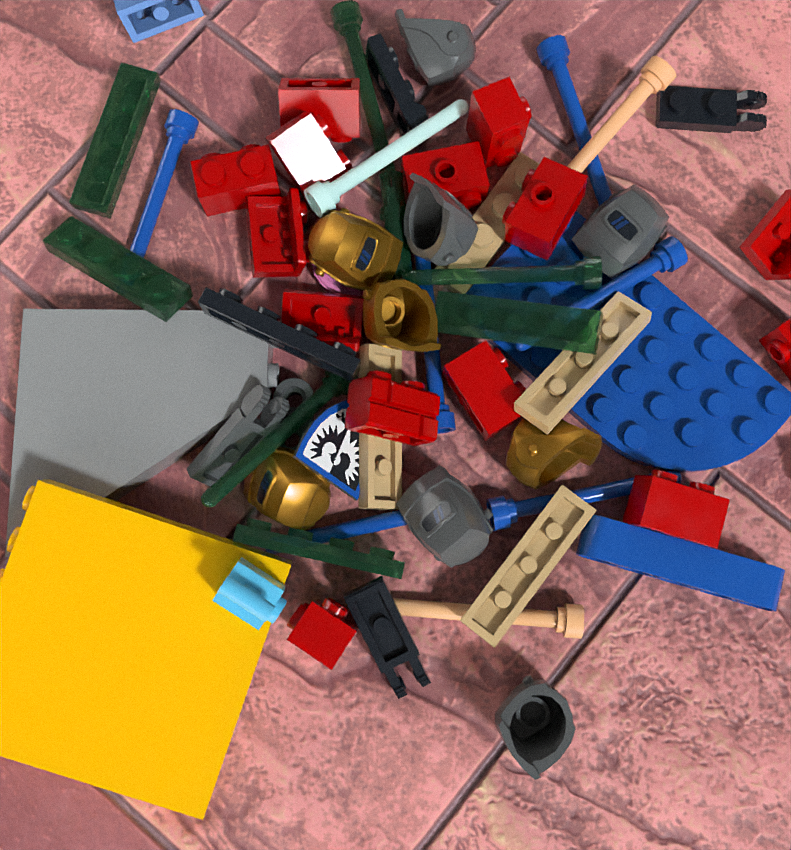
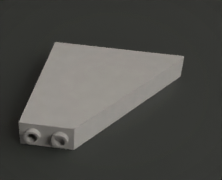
M23 309L5 557H10L11 552L7 551L8 540L16 527H21L26 513L22 509L24 497L32 485L36 486L38 480L51 479L114 501L119 500L212 439L238 408L241 409L243 398L248 392H251L254 386L262 384L267 387L271 393L270 401L272 399V387H277L280 379L279 364L273 363V348L276 347L204 314L203 310Z

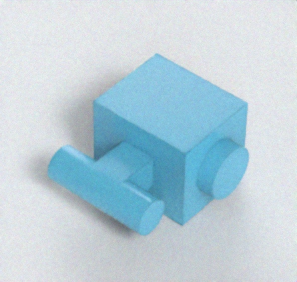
M241 557L212 601L259 630L266 621L273 624L285 607L287 600L281 597L286 585Z

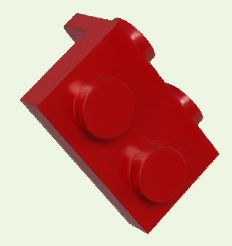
M290 188L287 196H247L245 204L253 278L300 277L306 263H310V250L308 247L309 239H304L303 225L307 223V206L305 201H300L299 189Z
M791 189L784 191L739 247L765 280H791Z
M285 289L283 291L282 323L292 328L296 324L303 325L316 332L318 340L331 346L334 342H339L357 352L362 343L364 298L357 295Z

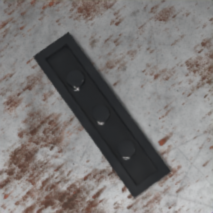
M205 287L198 301L204 314L349 382L355 380L360 370L361 359L355 357L356 352L350 347L339 342H334L332 346L318 340V334L308 327L296 324L292 328L279 322L280 316L265 307L258 306L254 310L241 304L242 298L229 290L220 288L217 293Z

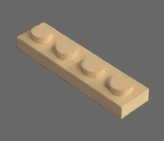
M522 152L518 153V157L513 160L472 218L478 227V232L469 251L454 263L446 266L437 265L432 272L433 280L460 298L470 290L505 242V224L502 223L504 212L511 201L517 202L523 193L521 186L526 174L531 168L536 170L539 163Z
M618 291L514 402V411L548 435L651 320L652 312Z
M371 343L360 346L359 359H361L359 378L365 377L369 371H383L392 375L391 381L402 382V350L385 348ZM359 433V509L399 510L397 502L402 497V443Z
M561 485L460 621L495 648L597 510L564 485Z

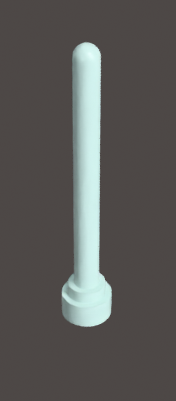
M463 99L453 102L331 183L328 180L323 183L317 181L306 188L304 195L312 210L320 218L326 216L331 210H335V204L340 202L341 195L465 115L469 109L468 103Z

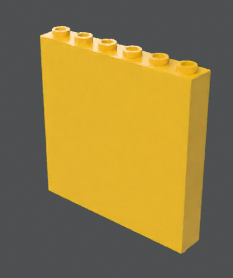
M51 479L38 480L36 486L32 485L24 497L22 509L26 513L21 527H16L8 540L7 551L11 552L6 568L0 569V756L203 820L271 625L269 621H266L257 630L212 600L241 557L284 585L293 560Z

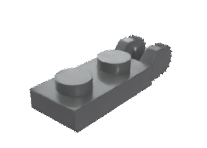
M262 384L254 386L251 392H248L243 398L241 409L238 408L188 466L187 471L190 478L220 492H224L274 434L273 430L288 413L289 401L282 396H276L268 404L271 398L270 390Z

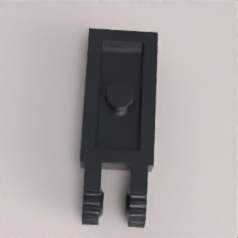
M381 33L369 37L364 62L395 125H397L403 136L426 121L429 115H426L427 111L424 105L415 102L413 87L408 79H403L398 69L399 62L394 49L391 46L387 47Z
M668 86L664 91L659 90L657 92L656 127L661 129L718 133L760 131L767 126L766 115L750 112L737 115V109H760L766 105L767 95L763 91L745 90L737 93L736 90Z
M381 575L345 593V602L381 674L385 673L397 698L400 699L407 695V687L396 667L409 661L413 669L412 671L417 682L422 687L430 684V678L419 657V649L383 576Z

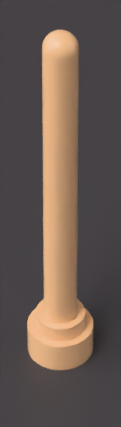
M658 56L651 57L641 69L640 83L567 167L582 173L650 94H657L659 90L664 91L676 78V73L668 62Z
M393 598L401 615L411 617L461 620L472 605ZM565 603L564 607H556L555 611L523 609L512 625L555 628V632L563 633L565 638L581 639L584 631V607L581 604Z

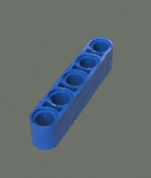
M593 515L583 528L576 555L773 612L777 611L785 575L784 569L598 515Z

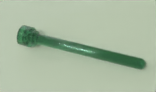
M346 0L334 5L330 10L334 29L339 31V34L345 38L355 78H360V98L374 150L377 153L388 146L389 143L359 35L363 22L360 6L356 1ZM394 161L380 170L381 175L385 179H391L395 176Z
M583 256L582 261H575L574 265L409 270L405 274V280L418 286L574 281L575 285H582L583 289H600L602 283L601 256Z
M325 371V377L322 379L323 384L210 486L201 496L202 504L208 508L217 505L334 396L340 397L342 394L348 395L351 382Z

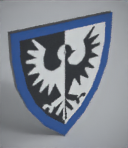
M342 401L325 409L310 423L293 457L354 500H358L360 495L359 433L346 430L347 428L344 427L346 409L349 407V403Z

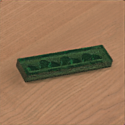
M121 62L69 200L73 208L111 219L161 83L157 72Z
M72 216L43 239L48 252L164 322H167L193 297L189 284Z
M438 291L435 309L438 319V333L590 355L597 354L604 314L598 310Z
M247 518L245 526L237 524L232 540L234 542L402 579L405 562L394 560V551L371 546L369 554L353 551L355 542L330 537L328 545L312 541L314 533L290 527L287 535L270 532L272 523Z

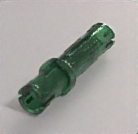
M386 171L378 175L382 198L379 216L380 220L384 221L385 229L403 242L401 258L392 280L401 279L402 276V279L414 283L410 248L404 235L406 204L403 173L391 171V187V180L388 179Z

